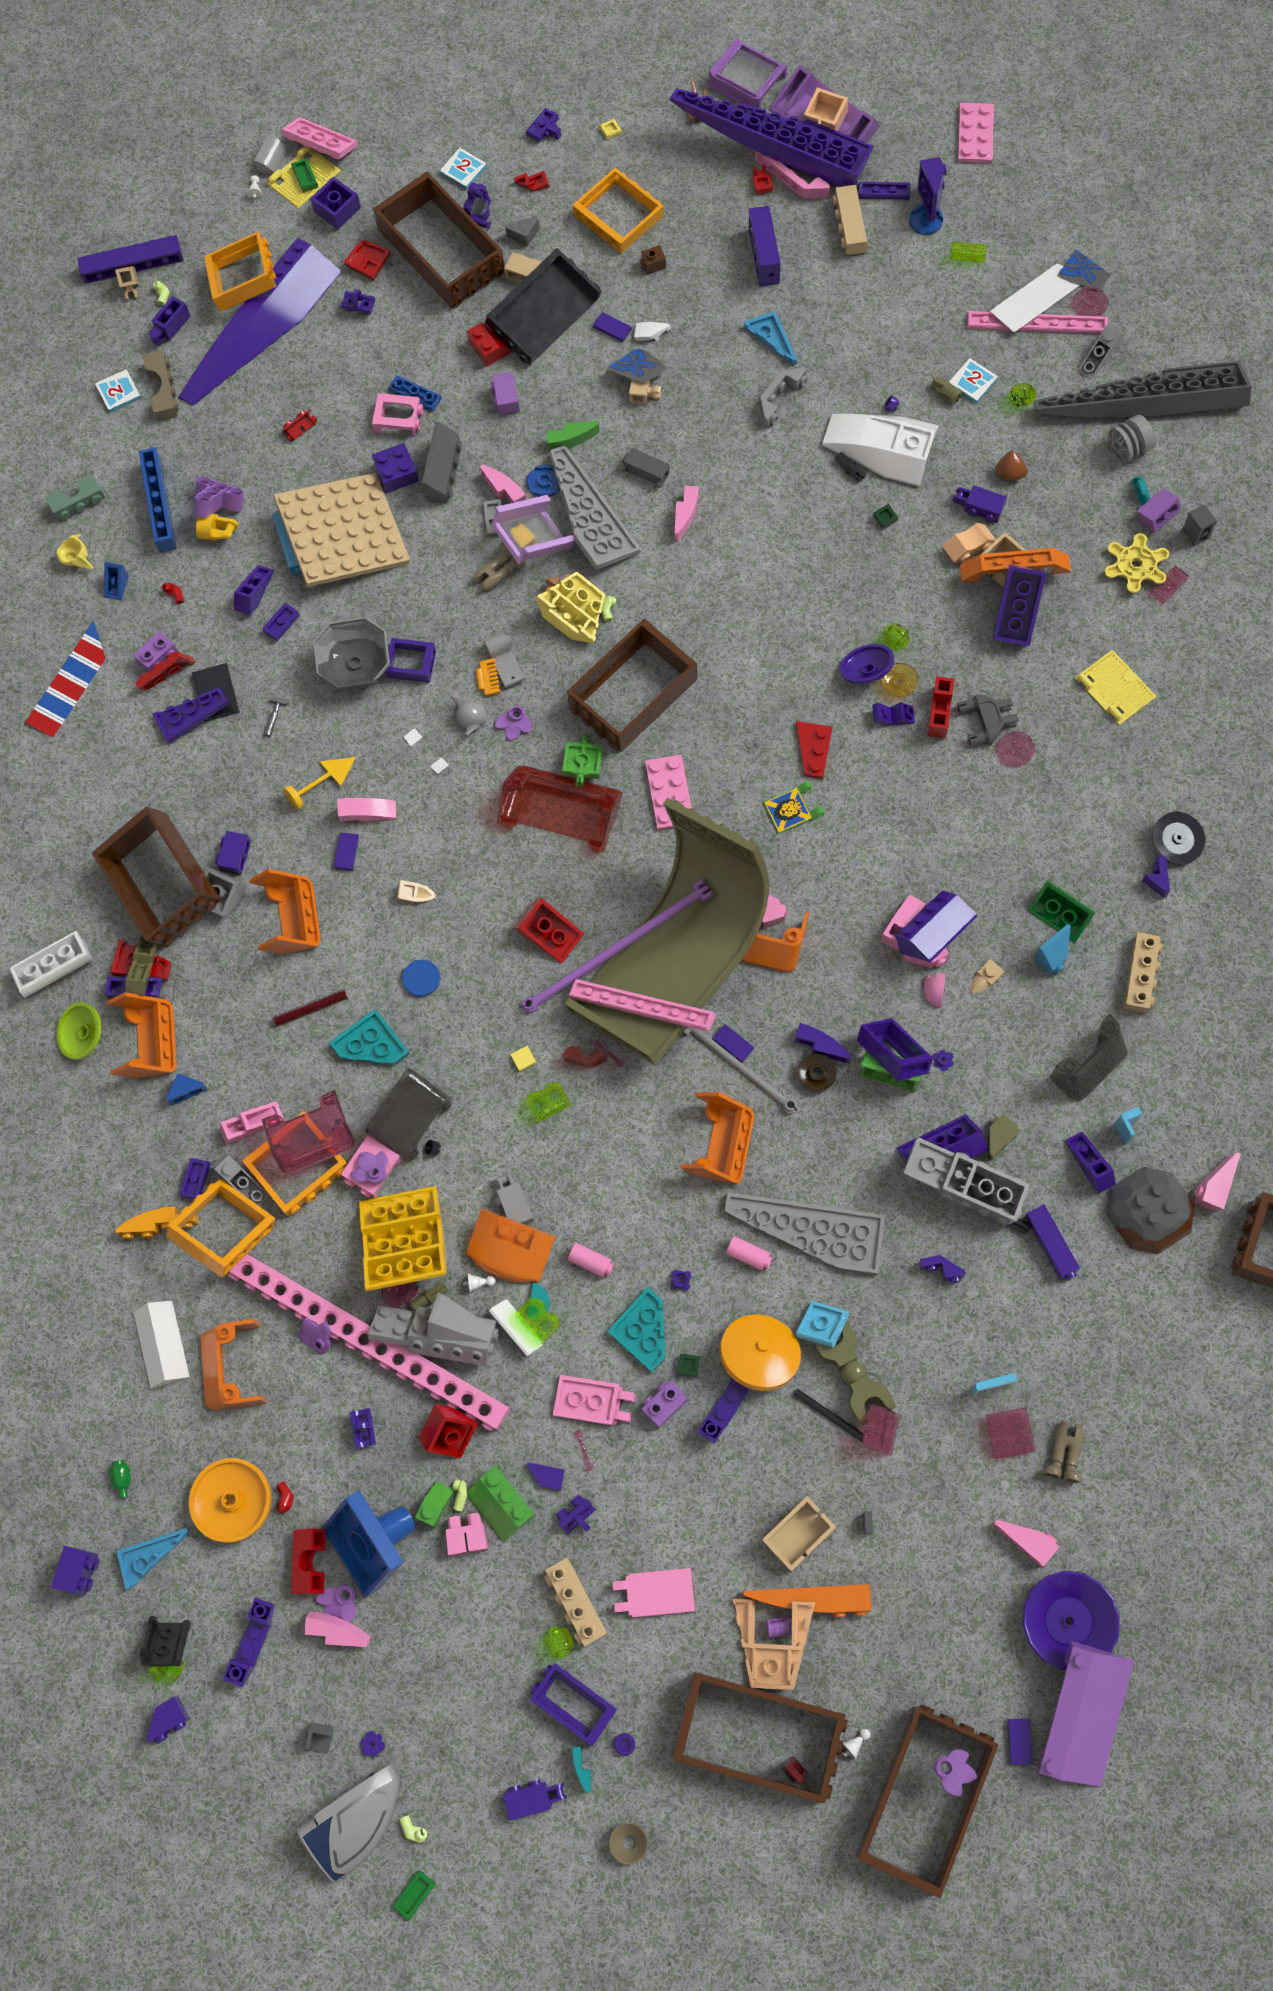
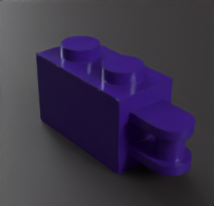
M172 296L151 320L154 327L150 330L149 336L153 344L159 345L165 338L171 340L191 315L186 303Z
M974 485L971 490L962 487L957 488V495L954 496L953 501L965 506V512L970 516H980L988 522L998 523L1007 496Z
M541 1779L528 1782L529 1787L522 1789L520 1785L507 1788L508 1793L503 1794L509 1821L552 1809L553 1802L567 1798L562 1788L564 1783L547 1787V1783H541ZM554 1789L556 1798L550 1799L549 1790Z

